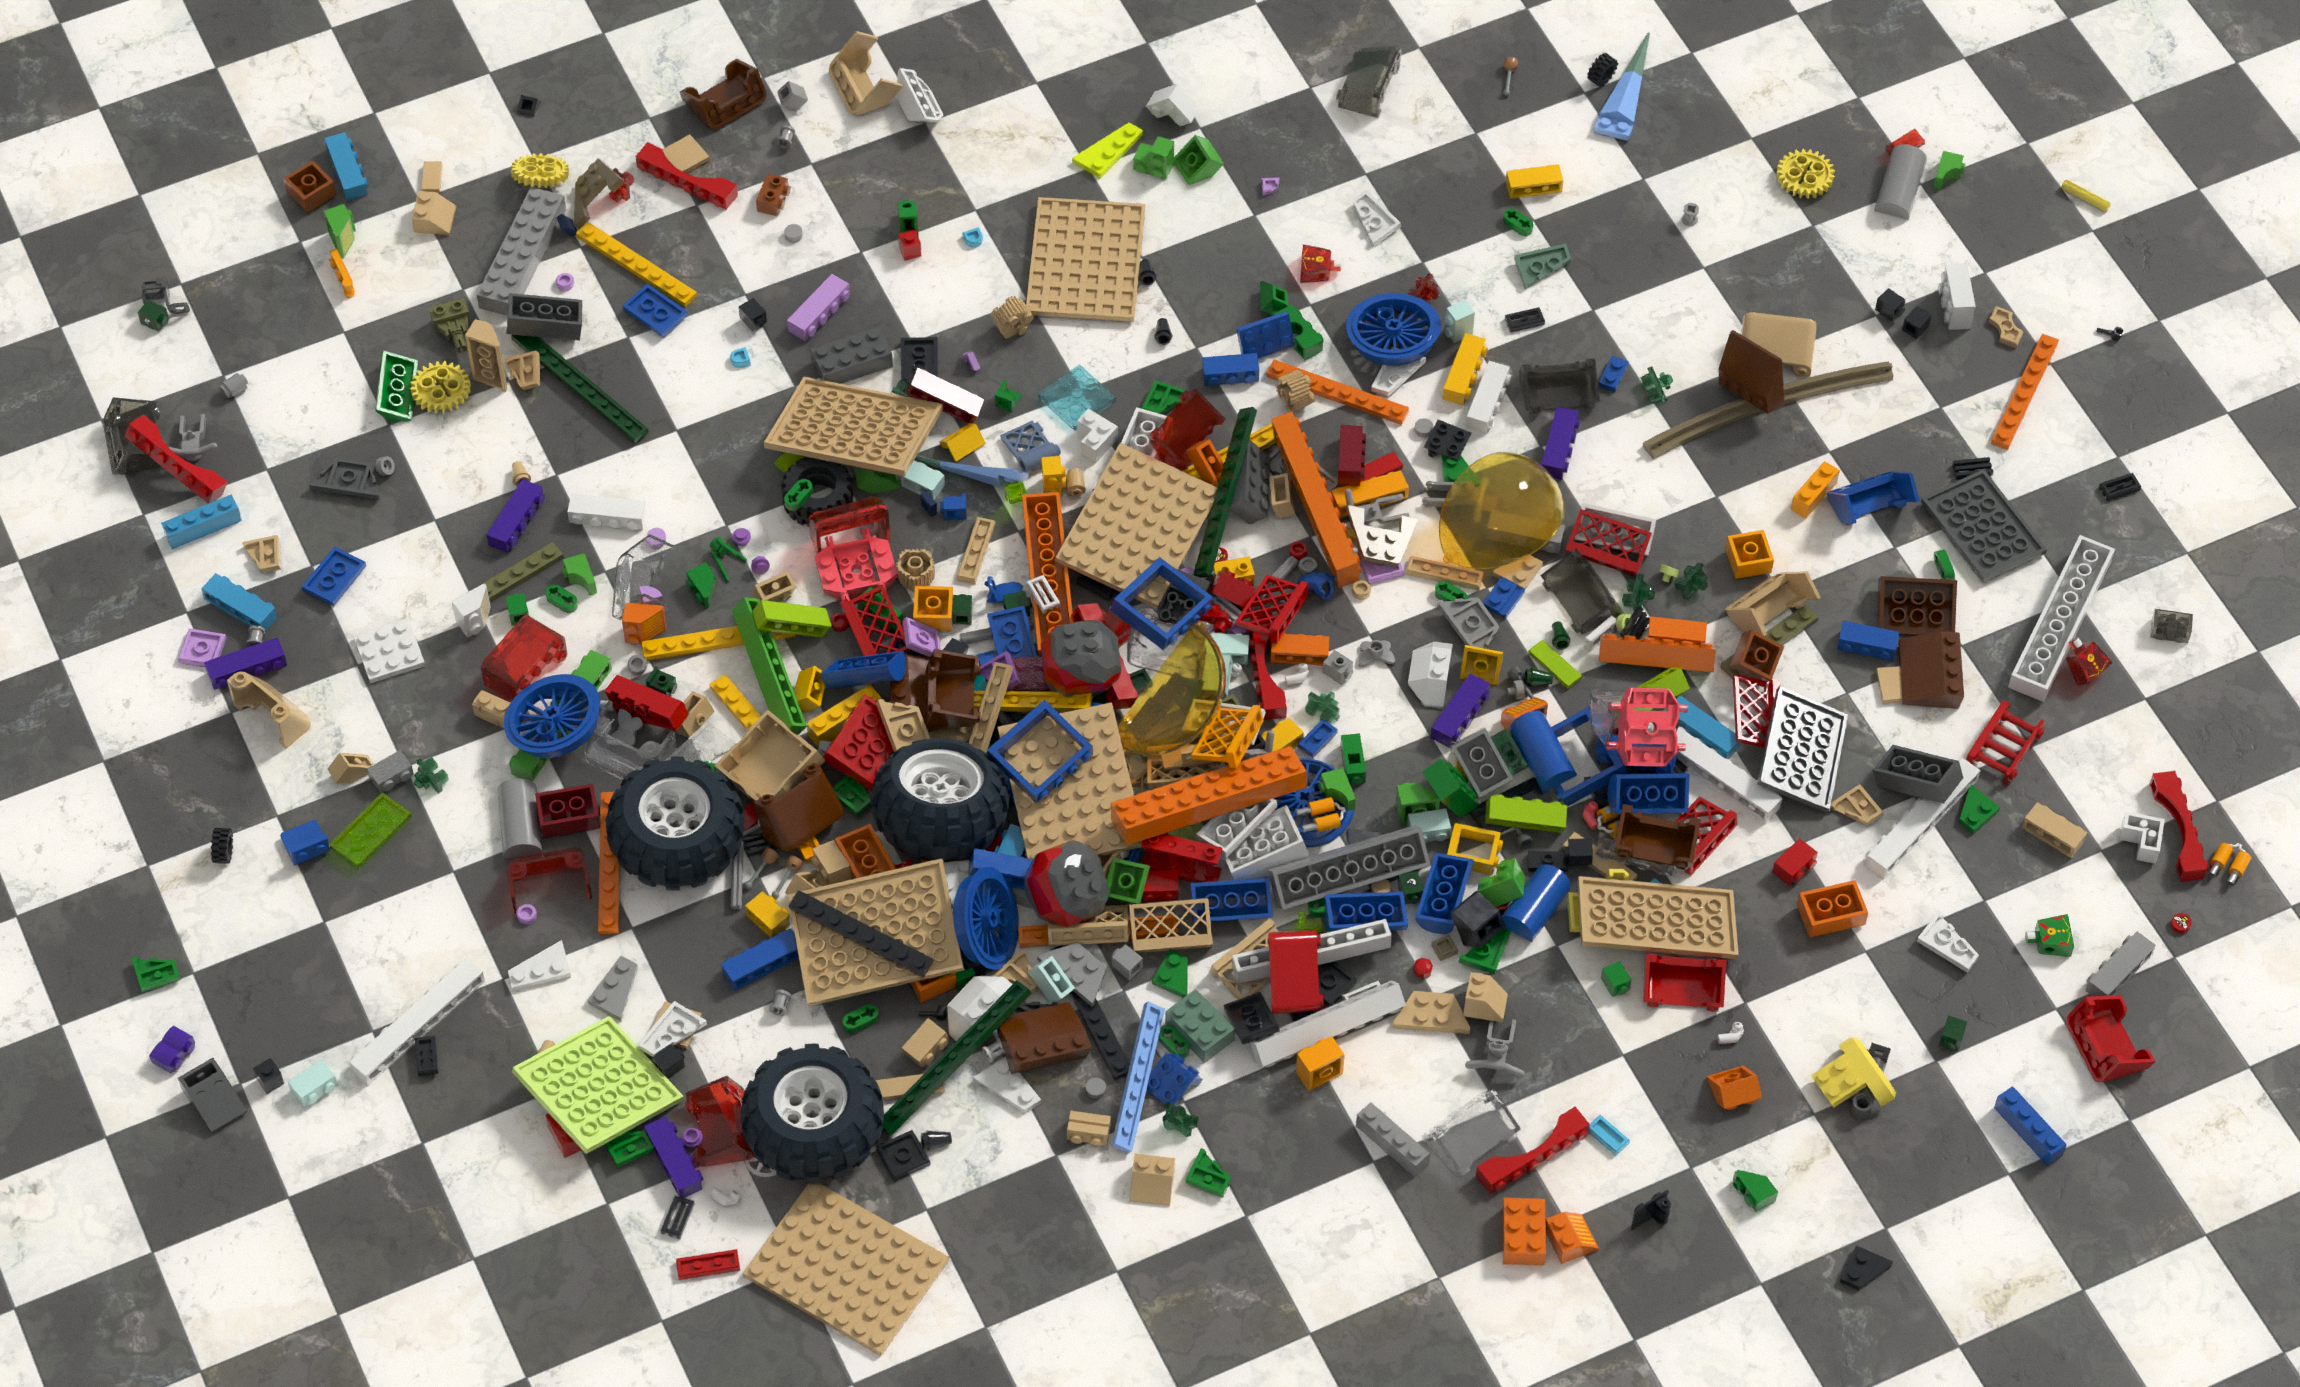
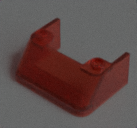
M871 496L867 499L823 511H815L808 519L810 538L816 554L821 551L820 537L880 521L886 540H890L889 512L886 505L878 497Z
M578 847L517 857L509 860L507 863V876L514 913H517L518 908L513 882L520 881L529 876L562 870L583 869L588 899H592L585 854Z

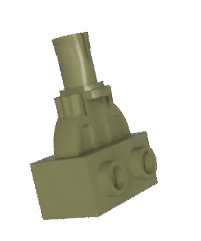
M462 298L429 307L436 335L441 333L446 336L448 341H450L451 335L456 352L461 353V347L463 352H466L467 345L462 331L465 336L467 327L471 325V320L465 299Z

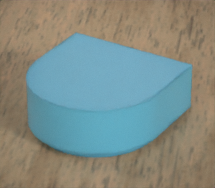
M979 227L962 233V237L969 247H978L983 242V235Z
M746 347L734 350L731 353L730 361L733 366L740 368L751 365Z

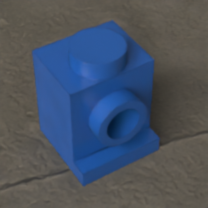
M962 493L961 497H943V502H940V513H944V520L966 519V493Z

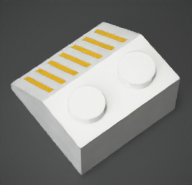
M485 583L452 601L456 623L467 638L483 630L491 606Z

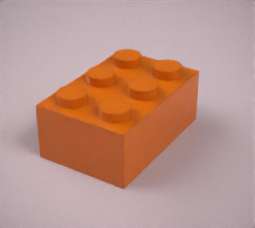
M1856 880L1800 892L1798 896L1797 908L1809 938L1866 925L1868 910Z
M1504 1198L1502 1207L1503 1264L1544 1265L1546 1257L1545 1199Z

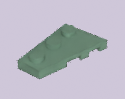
M1565 243L1517 254L1514 256V261L1523 286L1526 289L1570 263L1571 256Z

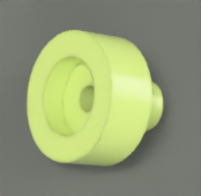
M1661 564L1659 570L1664 573L1662 580L1668 583L1671 576L1677 577L1679 570Z
M1630 614L1618 616L1616 627L1620 633L1630 619Z

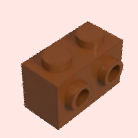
M767 173L756 199L757 212L778 216L779 211L784 208L785 197H788L791 187L788 185V178Z

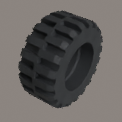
M805 457V460L800 459L796 461V465L792 464L788 468L781 482L782 499L786 513L794 521L797 520V523L801 525L807 524V527L812 528L814 526L822 528L824 525L831 526L835 524V521L839 522L844 518L843 515L846 516L853 505V483L848 469L842 466L841 463ZM801 479L809 480L812 486L824 485L833 489L825 497H809L798 510L791 511L785 507V495Z

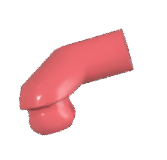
M1594 801L1586 804L1582 814L1583 819L1591 830L1597 829L1599 824L1594 818L1598 809V804Z

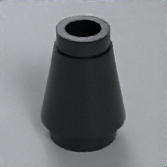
M1143 259L1140 262L1138 278L1143 285H1152L1156 279V273L1148 259Z
M1165 318L1158 319L1154 335L1157 343L1161 345L1168 344L1172 339V332L1168 320Z
M926 1130L925 1133H921L922 1148L928 1149V1151L952 1143L950 1132Z

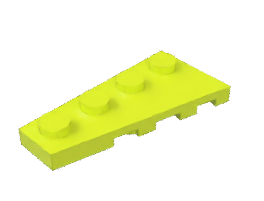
M1127 123L1074 156L1072 163L1101 179L1143 136V130L1131 123Z

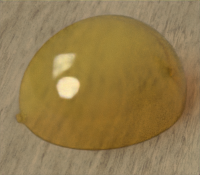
M1496 452L1486 455L1466 468L1450 488L1440 514L1439 539L1444 553L1443 561L1447 564L1453 563L1464 568L1490 569L1519 561L1544 546L1559 529L1565 514L1561 490L1549 471L1537 461L1513 452Z
M1201 621L1195 622L1118 725L1123 749L1144 756H1156L1174 752L1198 738L1215 718L1225 693L1226 667L1219 646L1203 628L1205 625Z

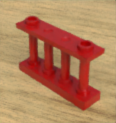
M2003 700L1967 754L1966 760L1972 765L1975 762H1982L2005 774L2003 785L2006 786L2009 780L2013 781L2018 773L2017 768L2035 740L2041 739L2045 729H2043L2044 720L2042 719L2035 727L2011 715L2010 711H2008L2010 703ZM2002 721H2008L2028 731L2031 735L2028 740H2025L2001 728L2002 725L2000 724ZM1993 734H1998L2023 748L2019 754H2016L1993 742L1992 736ZM1984 748H1990L2013 760L2010 768L1983 755L1982 751Z
M1168 834L1157 835L1142 841L1141 848L1149 849L1145 852L1142 864L1150 866L1149 871L1178 870V879L1193 883L1219 881L1222 868L1216 866L1222 853V847Z

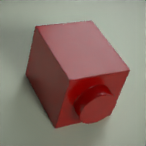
M916 230L899 233V249L904 261L920 257L921 242Z

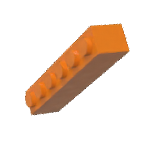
M1605 634V636L1600 638L1598 657L1600 662L1662 668L1676 667L1683 670L1714 672L1716 648L1712 647L1710 643L1693 645L1691 641H1681L1680 644L1674 643V640L1662 639V642L1655 641V638L1643 637V640L1635 639V636L1625 635L1624 638H1617L1615 634Z

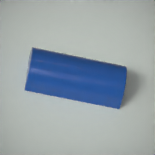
M903 651L836 659L820 675L823 683L829 689L899 681L904 677L906 670L905 655Z
M1530 711L1512 722L1509 732L1543 794L1577 776L1575 769L1543 712Z
M1614 774L1611 776L1608 784L1609 807L1615 814H1621L1623 804L1633 806L1632 811L1634 813H1637V811H1642L1641 813H1688L1690 774Z
M1435 852L1415 916V920L1420 927L1436 934H1447L1453 931L1455 923L1450 912L1462 903L1474 864L1473 859Z
M1540 865L1524 885L1523 897L1513 900L1501 916L1505 925L1504 928L1533 942L1568 892H1570L1571 883L1568 877L1560 869L1552 865Z
M1270 878L1191 883L1190 885L1191 900L1208 898L1210 922L1273 917ZM1204 903L1196 904L1192 908V911L1199 917L1205 912ZM1192 915L1193 923H1196L1198 919Z
M1403 892L1325 894L1324 922L1327 933L1386 919L1390 931L1407 930L1408 928Z

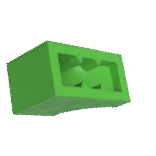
M1943 151L1935 178L1934 189L1940 190L1943 184L1949 180H1958L1959 174L1964 173L1966 163H1962L1964 155Z
M585 553L563 559L564 567L561 568L564 579L568 578L570 585H581L588 591L589 595L596 594V583Z
M1339 768L1321 773V780L1318 782L1320 792L1324 793L1326 798L1332 797V799L1342 803L1347 811L1355 810L1356 798L1344 769Z

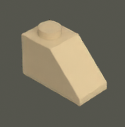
M339 753L327 770L336 783L351 784L368 775L366 768L372 766L373 762L368 755Z

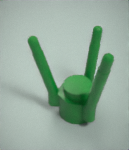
M716 537L711 541L710 548L712 552L710 554L715 558L726 582H729L727 573L718 556H725L729 552L744 562L747 559L721 537Z

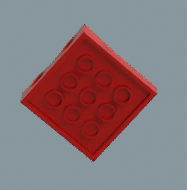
M865 694L857 702L844 725L822 756L825 763L856 780L870 791L873 789V781L881 765H885L889 756L894 753L875 700Z

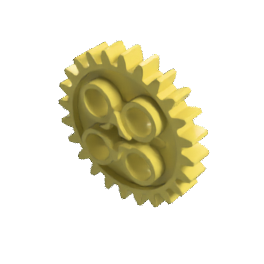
M1796 149L1795 154L1789 152L1788 156L1784 155L1783 160L1779 161L1776 177L1778 178V183H1782L1781 188L1787 187V193L1792 191L1793 196L1799 194V197L1802 198L1803 195H1806V198L1809 199V196L1812 195L1816 198L1817 193L1822 196L1823 191L1828 192V189L1832 187L1835 177L1833 164H1829L1830 159L1824 160L1825 155L1818 156V151L1813 154L1811 149L1808 153L1802 149V152L1799 153Z
M533 153L532 156L526 154V157L520 156V159H515V162H512L511 177H514V181L518 180L519 184L524 183V186L531 185V187L537 186L538 188L544 186L547 188L550 185L554 187V184L560 185V182H565V179H568L569 165L566 164V161H562V158L556 159L555 155L549 157V154L543 156L542 153L539 155Z
M437 361L435 366L429 363V368L422 366L423 372L417 370V376H413L410 388L412 398L416 401V405H421L422 410L427 407L428 412L434 409L435 414L439 410H442V413L445 414L446 409L452 412V407L459 409L458 403L465 404L464 399H468V393H471L469 375L465 373L464 369L460 370V365L454 368L453 362L449 366L446 364V361L442 365Z

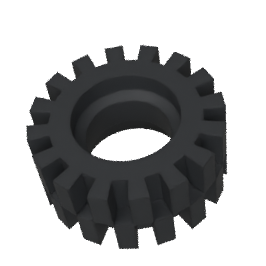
M1607 53L1600 54L1595 59V62L1591 64L1592 67L1589 68L1587 73L1588 80L1599 87L1605 86V83L1607 84L1609 79H1612V75L1615 74V70L1618 68V61Z
M214 828L211 839V860L213 863H230L233 853V833L231 828Z

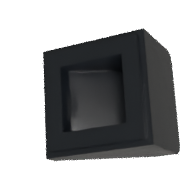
M521 95L517 112L534 116L541 100Z

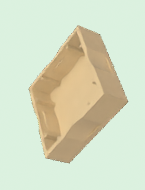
M767 710L749 728L745 736L733 745L714 766L734 786L755 802L765 794L774 795L778 798L806 780L803 776V770L808 765L815 763L821 766L825 760L814 747L799 735L791 732L785 723Z

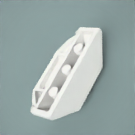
M899 68L897 83H901L903 87L896 94V97L908 121L938 123L943 113L931 89L922 79L916 76L917 73L914 70Z
M1432 642L1413 650L1408 685L1421 700L1424 707L1443 709L1453 644Z
M974 976L947 1005L949 1036L957 1041L1012 984L1004 977Z

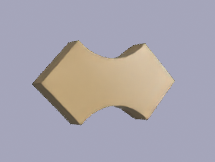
M1996 306L1988 323L1998 329L2000 343L2017 348L2023 336V331L2013 323V312Z

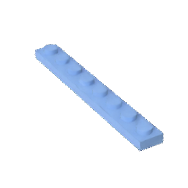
M1149 1001L1144 1003L1111 1144V1146L1126 1153H1130L1133 1150L1165 1011L1164 1008Z

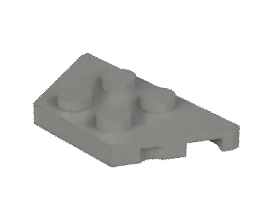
M1478 597L1454 599V601L1445 602L1443 600L1437 601L1436 605L1465 645L1483 649L1488 648L1499 630V625Z
M1079 943L1041 953L1037 956L1039 962L1053 956L1075 987L1073 991L1091 1007L1094 1005L1097 992H1099L1102 979H1104L1106 973V966Z

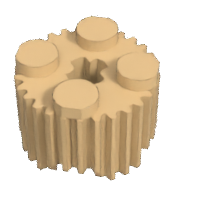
M1016 296L1008 297L1005 300L1006 303H1003L1000 308H993L991 312L994 324L1006 339L1016 334L1024 335L1028 331V325L1031 324L1030 322L1034 318L1022 299H1017Z
M1296 370L1278 378L1279 385H1276V391L1279 398L1282 397L1287 404L1284 407L1288 412L1296 411L1315 402V396L1310 391L1311 381L1308 375L1303 376L1299 370Z
M905 549V552L902 551L899 554L896 564L900 584L903 587L905 586L906 589L909 588L912 592H915V586H930V583L935 579L932 554L926 551V549H920V551L918 549H912V551Z

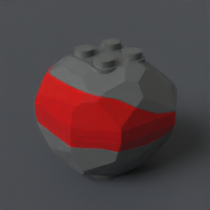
M1084 620L1057 625L1041 642L1044 679L1052 692H1058L1064 697L1091 693L1092 697L1106 692L1120 678L1121 661L1118 638L1100 621Z
M1071 840L1037 853L1025 876L1026 896L1038 918L1053 925L1069 927L1100 915L1110 893V887L1097 852L1076 840Z

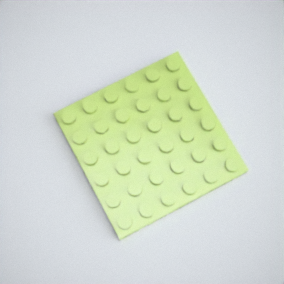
M610 1016L514 1066L512 1069V1073L585 1154L683 1100V1095Z

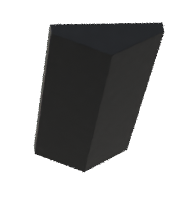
M1534 777L1500 793L1505 798L1522 797L1523 800L1529 801L1539 799L1545 803L1553 802L1548 792L1543 794ZM1487 800L1469 812L1477 825L1482 829L1502 833L1512 828L1485 824Z

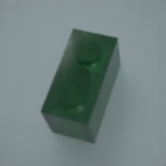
M1507 728L1491 736L1494 745L1512 776L1528 768L1524 757Z

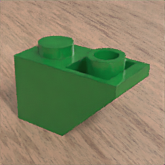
M1264 281L1260 282L1261 311L1273 316L1274 313L1288 306V291Z
M705 562L686 571L687 580L685 582L688 589L694 591L697 602L699 604L702 603L705 609L710 606L716 589V578L711 568Z
M1742 1170L1734 1172L1732 1181L1734 1188L1742 1193L1746 1204L1752 1207L1755 1212L1776 1201L1778 1191L1767 1176Z

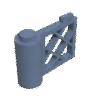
M1033 420L1000 435L1003 443L1019 462L1022 471L1026 473L1042 467L1041 457L1059 456L1061 454L1059 446L1057 444L1054 445L1052 442L1050 443L1042 433L1043 428L1038 422L1034 423ZM1030 428L1034 430L1033 435L1024 433V431ZM1018 437L1017 442L1009 441L1008 438ZM1022 438L1031 439L1029 444L1020 442ZM1037 440L1042 441L1043 444L1033 445V442ZM1018 448L1027 449L1025 452L1021 454L1017 452Z

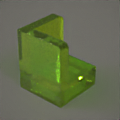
M1023 481L1005 485L1006 501L1009 500L1010 504L1021 502L1022 495L1027 494Z
M1306 911L1298 912V930H1316V934L1323 932L1324 927L1320 918L1307 919Z

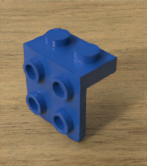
M316 820L282 832L280 835L294 866L331 851L325 833H322Z
M1168 1053L1163 1055L1150 1073L1147 1090L1168 1108L1176 1106L1191 1084L1199 1086L1203 1080L1198 1075L1200 1072L1193 1066L1188 1067L1184 1064V1058L1176 1053L1174 1055Z

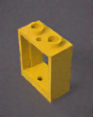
M1455 823L1447 855L1473 859L1474 864L1471 871L1492 875L1493 868H1497L1499 863V857L1496 856L1497 851L1501 852L1503 841L1500 840L1501 832ZM1460 838L1492 843L1490 859L1458 854Z

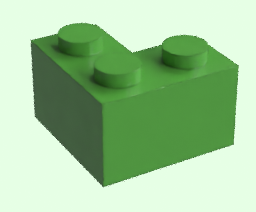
M1158 136L1153 146L1140 143L1133 158V170L1167 179L1174 165V141Z
M1515 858L1503 860L1497 865L1496 875L1484 877L1478 882L1477 891L1495 907L1523 897L1525 875Z

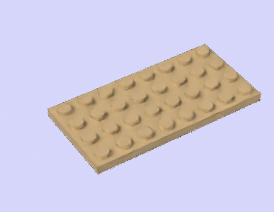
M1578 877L1581 946L1737 959L1739 954L1733 890Z

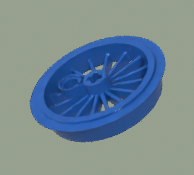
M1385 293L1367 298L1356 305L1347 318L1346 330L1348 337L1363 357L1377 364L1399 366L1415 362L1430 351L1439 337L1441 320L1437 311L1421 298L1403 293ZM1394 311H1402L1398 319H1394ZM1406 313L1412 314L1405 321H1403ZM1377 314V315H1378V319H1376V318L1373 317L1372 315ZM1393 342V350H1388ZM1396 342L1398 343L1401 349L1396 350Z
M553 675L535 681L518 693L508 706L504 717L505 734L514 746L535 757L553 758L568 754L583 745L596 729L600 710L598 691L588 680L576 675ZM544 699H552V706H548ZM557 699H561L559 705L557 706ZM542 701L546 709L543 711L534 706V704ZM531 710L539 715L526 714V712ZM521 721H531L529 723L521 724ZM562 727L567 729L571 733L566 735ZM558 729L564 736L561 739H558Z
M1299 758L1307 771V784L1309 773L1317 775L1308 789L1304 788L1273 798L1283 800L1277 802V808L1287 805L1290 812L1294 810L1292 813L1294 820L1297 816V809L1308 807L1309 802L1325 799L1324 793L1316 792L1315 790L1319 789L1318 782H1320L1321 773L1335 770L1333 767L1319 760ZM1333 799V802L1342 805L1346 810L1343 813V819L1340 821L1341 827L1317 833L1316 829L1303 832L1304 815H1301L1300 828L1298 830L1305 846H1320L1336 839L1349 826L1354 810L1347 811L1342 803ZM1335 809V811L1329 812V813H1330V814L1338 813L1339 818H1340V813H1341L1342 810L1338 811V810ZM1309 813L1310 821L1314 823V817Z
M983 867L974 875L966 877L959 885L954 899L953 922L957 941L965 956L970 961L982 964L992 970L1003 968L1015 952L1019 935V914L1015 895L1006 877L996 868Z

